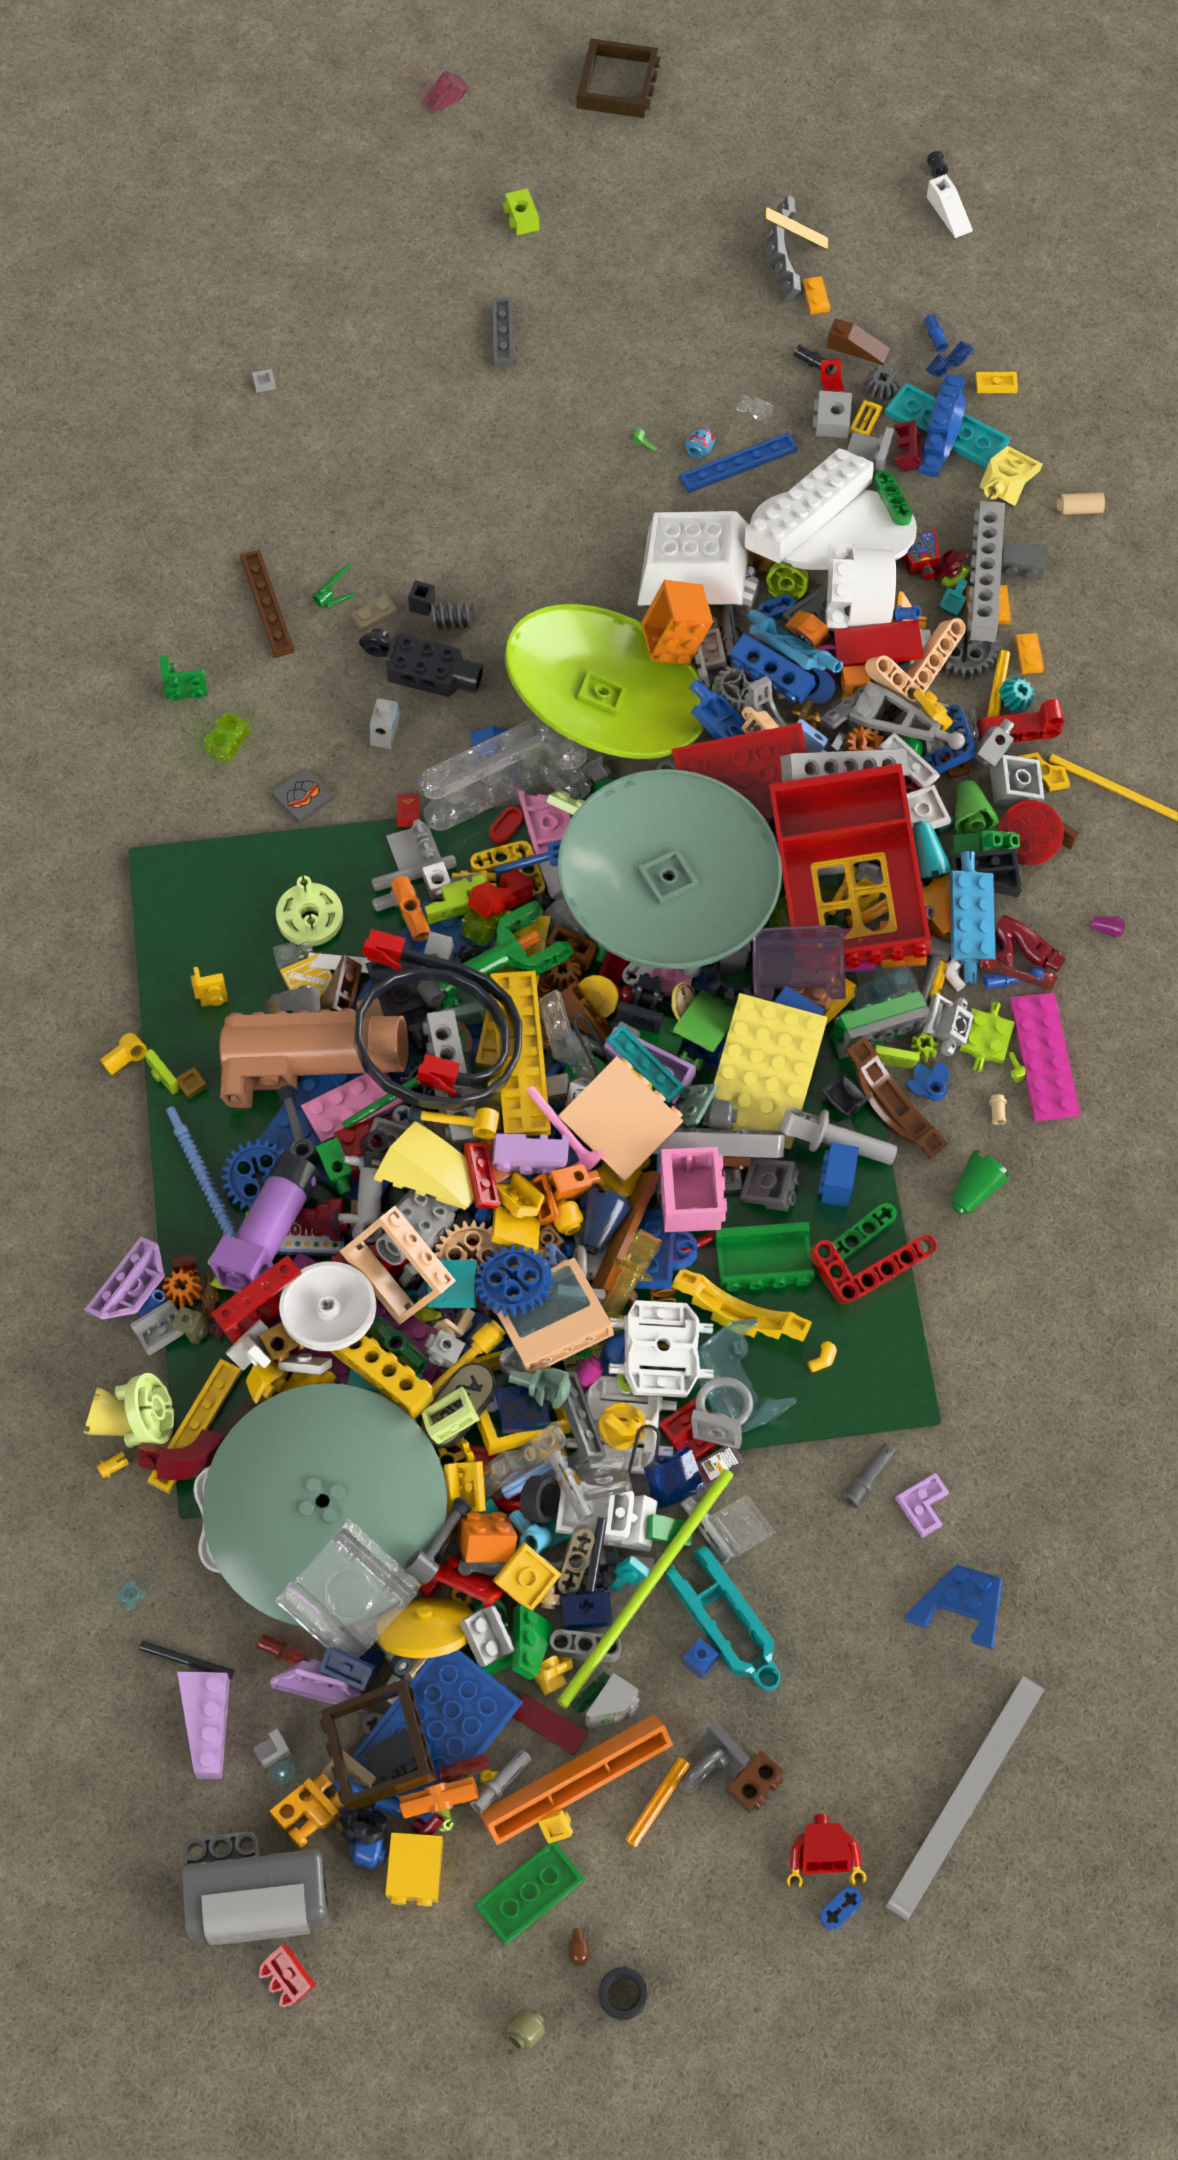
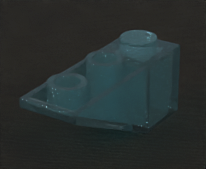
M905 965L856 988L854 991L855 997L851 1000V1003L856 1011L864 1005H875L886 998L895 999L906 992L919 991L918 984L909 966Z

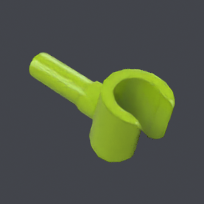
M1010 1052L1009 1057L1015 1068L1010 1071L1013 1080L1018 1083L1025 1079L1026 1070L1024 1066H1020L1014 1052Z

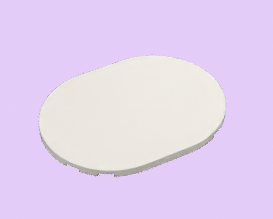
M863 490L788 555L783 562L792 564L794 568L828 570V547L831 543L852 545V548L892 550L895 559L898 560L908 552V549L915 542L916 521L912 515L910 524L905 526L895 524L878 492ZM787 492L773 496L759 505L752 515L751 522Z

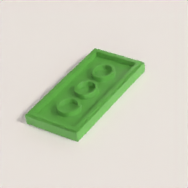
M701 989L679 1019L673 1031L714 1052L730 1028L735 1006L724 1005L723 1000L718 997L714 998L710 993Z

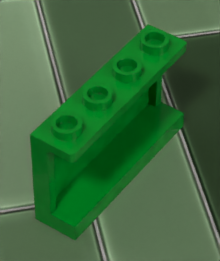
M809 1222L721 1228L716 1230L715 1244L720 1289L737 1291L740 1288L749 1287L756 1290L764 1286L781 1288L787 1284L806 1286L813 1283L815 1271L813 1270L812 1260L809 1255Z

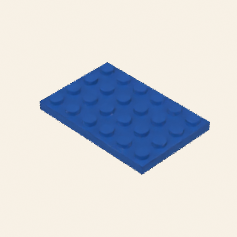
M460 1649L449 1654L429 1658L410 1682L413 1687L437 1780L394 1795L398 1799L403 1795L423 1791L430 1786L444 1782L448 1784L464 1779L523 1704L518 1697L482 1667H479L476 1662ZM399 1697L351 1756L372 1774L373 1772L362 1753L402 1729L407 1728ZM430 1811L418 1816L427 1822L436 1812L431 1813Z

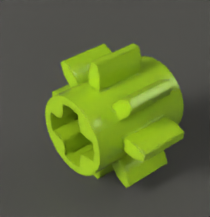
M922 1032L919 1038L913 1037L912 1043L914 1045H911L910 1051L918 1052L919 1058L927 1062L930 1056L936 1057V1049H938L939 1042H934L933 1034L929 1036Z

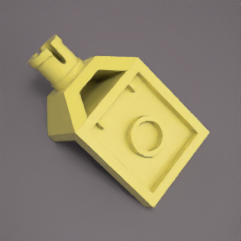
M1006 446L990 459L979 487L984 490L987 497L992 494L990 499L999 497L1015 506L1025 483L1040 472L1043 464Z

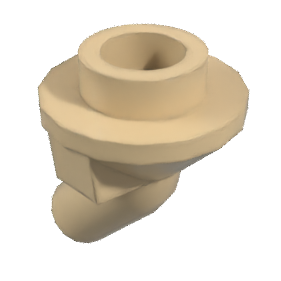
M557 1581L541 1599V1608L555 1609V1605H560V1595L554 1594Z

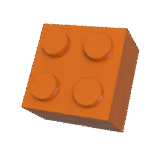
M468 1512L458 1521L456 1541L466 1562H508L516 1550L517 1534L507 1514L502 1512H492L491 1514Z

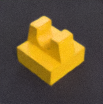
M563 1810L554 1812L538 1822L548 1844L571 1837L573 1833L570 1827L571 1819L567 1811L563 1812Z

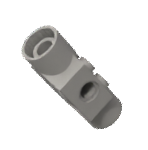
M416 1191L397 1207L430 1250L440 1242V1236L446 1237V1229L452 1230L455 1212L459 1209L458 1207L437 1201L435 1196L416 1194ZM386 1232L377 1239V1251L385 1261L392 1265H399L406 1259V1256Z

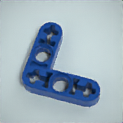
M956 704L946 708V713L953 721L948 727V731L952 734L960 728H965L962 734L965 738L964 746L955 750L947 745L922 757L939 774L970 760L977 751L966 715L961 707ZM954 713H956L958 722H955L953 719ZM951 754L949 761L941 762L943 756Z

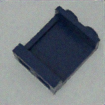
M342 1634L338 1639L336 1647L329 1646L318 1670L364 1691L377 1677L384 1661L385 1653Z

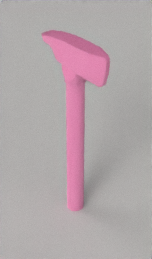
M534 1086L526 1090L527 1094L560 1134L570 1135L569 1145L574 1149L580 1160L572 1164V1166L583 1164L587 1172L590 1171L601 1160L606 1150L602 1149L600 1152L588 1151L571 1133Z

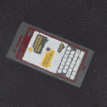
M724 1446L694 1464L691 1468L701 1485L705 1487L714 1482L723 1469L732 1471L745 1462L736 1448Z

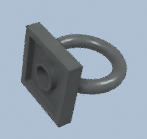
M717 1721L708 1727L701 1742L708 1750V1755L698 1762L680 1783V1790L683 1792H688L698 1786L717 1767L724 1768L735 1780L746 1768L750 1760Z

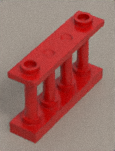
M287 1255L213 1311L211 1315L231 1342L235 1344L259 1319L267 1326L280 1316L279 1304L284 1287L298 1278L302 1272Z

